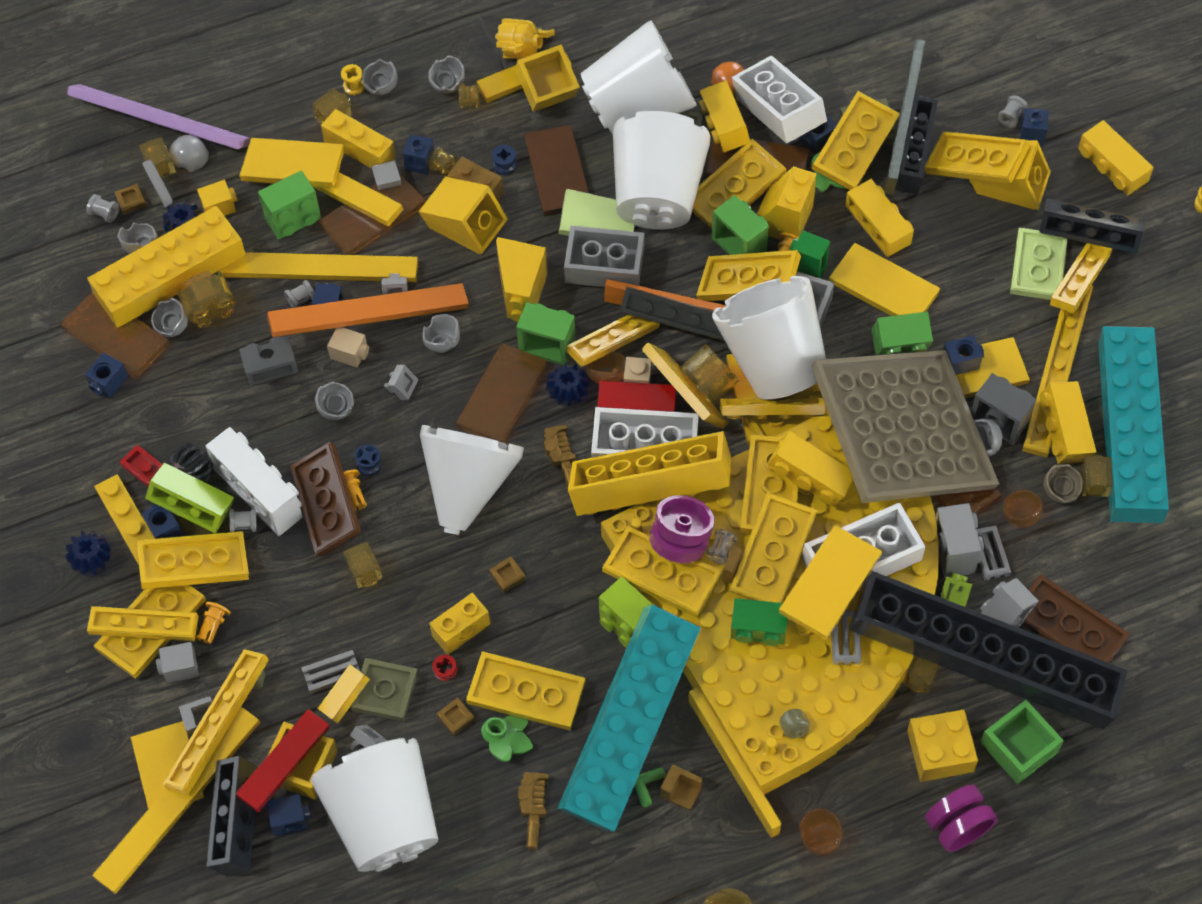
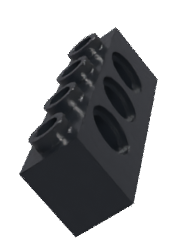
M914 95L895 190L919 194L938 104L937 99Z
M1047 198L1039 233L1138 253L1145 219Z
M240 756L218 760L216 763L207 867L227 877L250 873L255 810L239 799L236 792L258 766Z

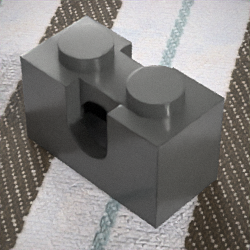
M288 335L274 337L268 344L259 346L257 343H252L239 349L250 386L299 373Z

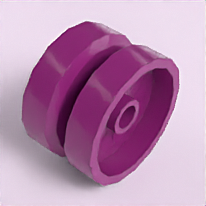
M679 495L663 499L657 507L655 520L650 532L649 541L652 548L661 557L672 562L692 563L701 559L706 553L709 537L713 530V513L708 506L693 497Z
M974 784L962 787L947 795L925 814L924 819L931 830L934 832L941 831L938 840L948 853L971 844L988 832L998 821V817L990 806H981L984 797Z

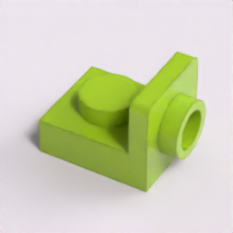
M953 573L952 578L946 576L940 597L966 607L972 587L971 583H967L969 577Z

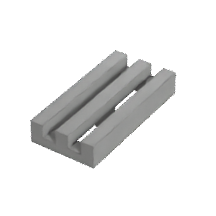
M149 159L143 162L142 165L164 207L173 204V200L152 160Z
M996 525L976 529L977 536L981 535L992 569L989 571L984 552H981V562L979 565L984 581L990 580L991 577L995 579L1000 578L1001 575H1005V577L1010 576L1011 569ZM988 533H991L993 542L1002 568L998 569L992 551V547L990 545V541L987 535Z
M846 610L842 615L843 655H839L838 623L831 632L833 664H838L839 662H844V664H849L850 662L855 664L861 663L860 634L853 632L854 655H849L848 617H853L855 610Z
M353 650L301 667L310 694L333 687L342 674L313 684V681L336 675L346 670L349 665L360 671Z

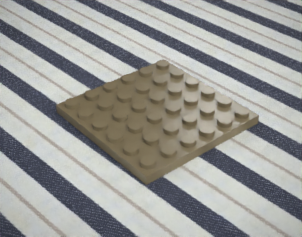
M946 350L815 360L811 365L862 503L995 489L999 485Z

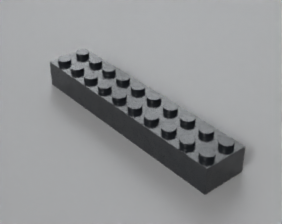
M874 571L869 574L863 583L849 630L1102 729L1108 726L1116 717L1128 671Z

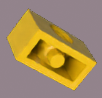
M471 593L429 623L432 637L445 653L449 655L490 625L489 612L477 597Z

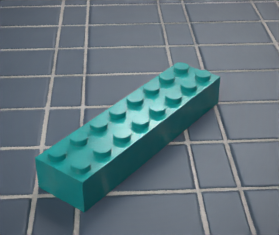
M1103 326L1098 347L1110 522L1163 523L1169 510L1155 330L1154 327Z
M653 604L644 607L557 809L606 832H615L700 632V627Z

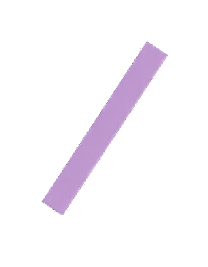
M81 84L68 87L67 94L69 96L235 149L244 148L249 144L250 138L94 88Z

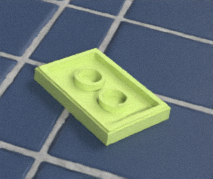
M566 189L559 234L569 236L570 226L634 232L635 224L628 223L618 216L615 199Z
M1019 228L1010 294L1051 300L1052 295L1063 280L1068 239L1039 233V230Z

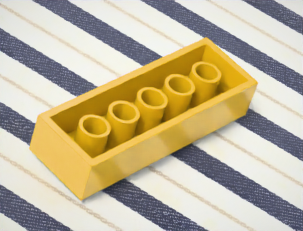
M215 206L87 279L94 296L115 326L119 328L158 306L160 301H167L246 254L242 239L219 208Z
M724 431L573 461L568 492L576 515H593L600 511L618 510L631 505H643L647 502L663 500L670 496L695 495L698 492L720 490L730 486L731 454Z

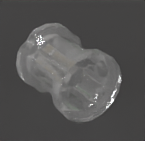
M719 529L715 531V541L712 548L707 550L706 555L716 563L726 564L732 546L737 544L738 538L728 530Z

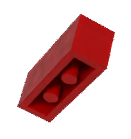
M600 381L597 407L675 412L676 389L673 385Z

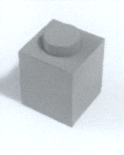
M191 642L159 649L160 659H156L159 675H164L167 683L199 677L196 653Z

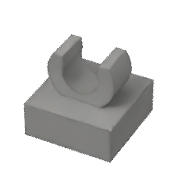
M400 273L389 274V278L382 279L383 295L408 291L407 277H400Z
M397 365L394 372L389 374L391 378L388 383L384 384V387L390 393H395L401 400H409L418 382V378L405 365Z
M368 725L356 726L350 735L355 739L350 749L355 751L359 749L360 745L367 748L388 740Z

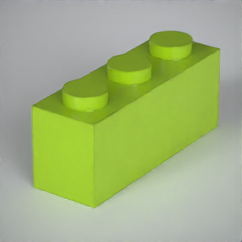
M164 463L151 479L145 499L216 533L229 515V509H231L234 497Z

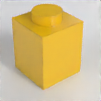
M225 180L197 189L205 212L215 206L219 208L224 216L236 212L234 202L237 201L233 187L228 189Z

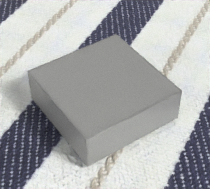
M395 161L371 166L378 190L402 185Z

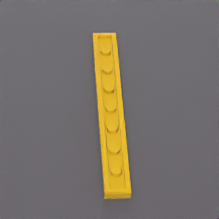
M245 252V256L220 269L219 272L221 277L348 281H382L384 278H389V274L400 273V277H407V282H416L418 257Z
M1091 285L1074 313L1060 309L1022 450L1024 452L1048 457L1052 439L1050 432L1046 428V416L1044 408L1040 404V393L1050 383L1068 382L1093 285Z
M241 707L189 795L165 789L92 875L94 879L116 894L215 777L217 761L231 758L260 724L259 719Z

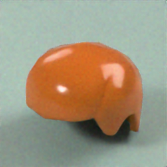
M735 62L720 64L712 72V86L727 80L730 90L734 94L732 77L744 71V68Z

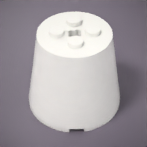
M651 20L580 73L585 84L582 87L589 99L592 98L589 100L595 113L600 114L598 117L605 129L609 128L612 134L614 125L620 118L624 116L628 119L636 116V112L665 111L679 114L697 106L680 72H677L676 68H672L669 61L673 58Z
M665 111L636 112L635 117L628 119L624 116L615 123L613 128L616 210L621 219L638 227L660 230L677 228L690 220L710 145V133L705 126L698 127L694 124V119Z
M792 276L790 278L791 281L782 283L780 278L755 285L725 301L726 306L723 309L721 307L716 308L712 314L717 328L754 393L760 399L783 398L801 392L817 383L811 365L815 360L826 359L812 285L806 277Z
M401 738L358 750L342 757L344 763L332 768L331 764H328L311 777L312 785L358 871L363 872L375 869L376 871H381L399 861L405 863L418 857L419 853L438 842L420 749L417 740L414 738L408 740L409 743H406L405 739Z

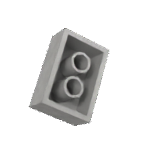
M570 226L564 263L565 283L605 287L607 279L639 286L644 255V233Z

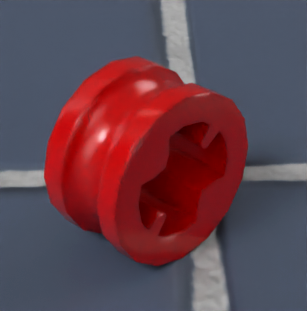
M440 655L433 662L432 668L439 680L449 681L456 676L458 667L452 656ZM445 663H448L451 669H447L445 673H442L439 666L443 667Z

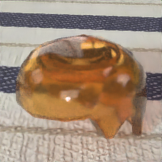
M611 352L587 364L586 371L588 377L597 384L600 381H620L624 376L625 357L618 352Z
M1022 489L1012 492L1004 499L1003 514L1012 526L1019 528L1031 527L1041 518L1043 512L1042 500L1034 492Z
M814 809L806 813L799 824L804 846L815 855H826L838 849L843 839L841 823L838 817L828 809Z

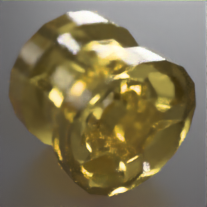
M473 84L472 86L459 85L460 108H465L467 105L479 108V84Z
M438 147L432 153L428 167L432 170H439L442 176L448 177L449 172L458 162V157L454 154H448L444 148Z

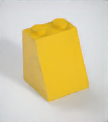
M1029 141L1031 146L1011 184L969 179L976 193L1033 210H1039L1051 171L1038 141Z
M793 166L767 190L757 215L762 216L769 225L768 236L779 239L780 233L786 232L799 238L813 209L816 173Z
M450 177L443 179L419 210V213L430 229L478 254H482L508 220L488 185Z
M497 237L498 263L507 318L518 322L526 302L532 304L539 302L547 277L546 247Z

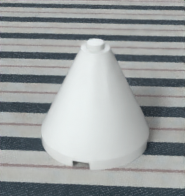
M422 425L420 439L439 525L445 527L444 532L459 535L460 530H467L521 460L524 447L509 444L508 450H506V443L443 428L434 429L430 428L431 426Z

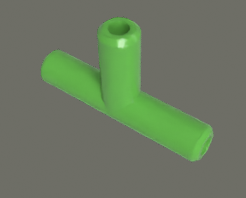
M662 767L638 775L633 788L636 789L642 807H648L652 804L645 784L665 778V772Z

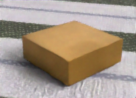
M138 184L115 192L123 215L146 207Z
M732 547L723 568L724 581L733 582L742 558V549Z
M512 557L489 569L490 575L503 593L526 580L525 574Z
M458 697L436 713L437 718L453 737L475 721L472 713Z

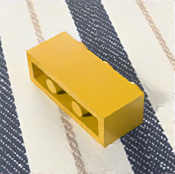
M727 80L700 90L703 100L698 102L703 115L708 114L705 116L709 130L714 128L711 134L715 145L720 144L723 152H727L751 143L745 122Z
M337 109L321 125L325 143L343 144L346 155L371 169V166L391 162L396 159L392 140Z
M1104 120L1082 134L1078 147L1081 154L1094 163L1097 169L1102 174H1105L1117 189L1122 190L1129 196L1149 182L1154 167Z
M872 179L847 192L845 206L886 257L912 244L914 232L912 224L901 216L898 207L887 199L884 190L877 186Z
M1078 381L1050 383L1040 393V404L1044 408L1046 428L1051 435L1052 452L1056 456L1057 463L1087 462L1096 453V448Z
M788 431L779 441L767 463L777 474L787 477L795 482L799 488L809 491L817 496L820 501L833 507L845 496L853 480L848 467L791 431Z

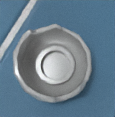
M448 55L445 59L436 60L429 70V83L438 92L444 94L453 93L464 82V66L459 59Z
M381 59L369 64L362 74V82L365 89L374 95L381 96L390 93L396 87L398 80L397 71L391 61L388 63Z
M185 135L178 137L172 143L169 156L177 168L183 167L189 172H194L205 165L208 161L209 152L200 138L194 135Z
M133 222L130 229L126 230L121 227L117 237L123 250L131 254L156 240L158 234L155 228L147 223L137 224Z
M170 298L168 301H160L157 308L153 311L151 318L154 330L164 337H174L181 334L186 329L189 321L186 307L174 298Z
M447 314L433 316L431 324L428 327H423L422 339L424 345L431 351L440 353L448 352L454 348L460 340L458 320L454 316Z
M335 382L320 386L315 396L316 409L322 417L328 420H341L352 412L354 406L353 394L345 385Z
M992 419L974 420L988 457L996 454L1002 445L1003 435L1000 426Z

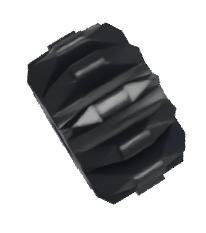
M186 443L179 447L170 457L172 467L203 482H207L214 473L213 464L209 461V457L191 443Z

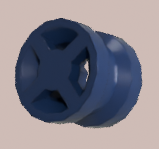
M509 145L496 147L492 152L494 171L505 176L512 174L517 167L515 150Z
M365 444L357 448L354 458L357 469L364 476L376 475L382 468L380 452L376 446Z

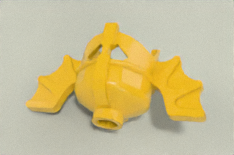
M504 18L502 19V24L498 27L499 32L495 36L498 40L496 48H502V51H504L503 58L522 59L536 54L537 49H540L543 45V38L555 35L554 29L537 30L536 26L528 20Z

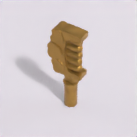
M567 425L546 428L544 431L545 454L549 457L554 467H562L561 471L563 472L568 489L572 468L571 463L576 461L575 454L570 452L571 447L567 437Z
M525 772L521 785L518 788V802L520 803L522 817H528L526 845L528 850H537L539 819L546 817L544 806L546 787L544 786L548 782V774Z

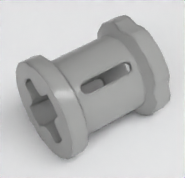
M1010 96L1005 109L999 112L998 120L1007 127H1016L1018 118L1024 112V108H1028L1026 101L1019 96Z
M94 194L88 201L86 211L90 215L96 214L101 216L106 222L111 223L118 215L119 204L114 201L108 202L102 199L100 195Z
M305 280L302 282V285L290 291L288 289L285 290L284 294L291 308H296L309 300L313 301L314 290L310 283Z
M229 509L230 532L242 529H251L252 532H256V509L243 512H235L234 509Z

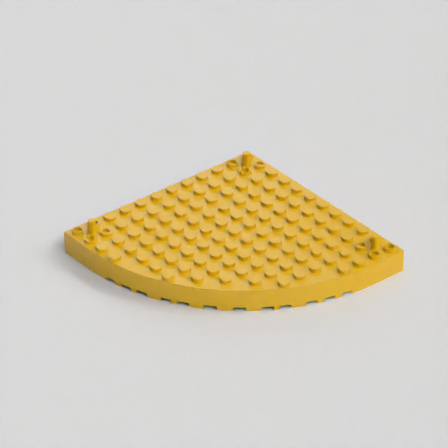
M828 410L825 411V415H817L774 436L784 437L788 431H791L849 468ZM748 449L731 458L730 486L720 490L698 492L695 495H684L703 502L711 509L714 516V526L709 537L706 553L699 560L722 571V576L699 617L691 616L637 588L635 589L653 605L701 628L683 672L693 689L698 687L765 795L834 756L843 746L853 741L860 732L873 722L881 710L886 708L901 683L904 682L916 656L860 634L861 663L855 664L850 662L849 664H844V662H839L838 664H833L831 634L825 640L787 618L785 645L768 646L763 642L741 643L736 641V639H730L734 598H747L729 592L732 583L723 580V568L732 547L742 549L744 553L751 535L740 533L749 456ZM852 480L845 496L833 507L830 504L823 503L809 491L798 487L797 503L818 510L806 543L829 534L834 525L840 528L845 527L900 502L924 543L925 550L921 561L887 575V577L935 595L938 579L939 543L936 517L930 496L862 503L855 482ZM662 500L635 505L601 522V537L609 550L612 552L627 525L650 536L656 510ZM802 554L784 601L807 568L802 559ZM860 587L846 610H855L862 587ZM842 617L838 622L839 655H843ZM848 617L849 655H854L853 631L849 630L852 617ZM797 708L805 713L810 722V727L803 737L791 739L784 734L779 720L787 710Z

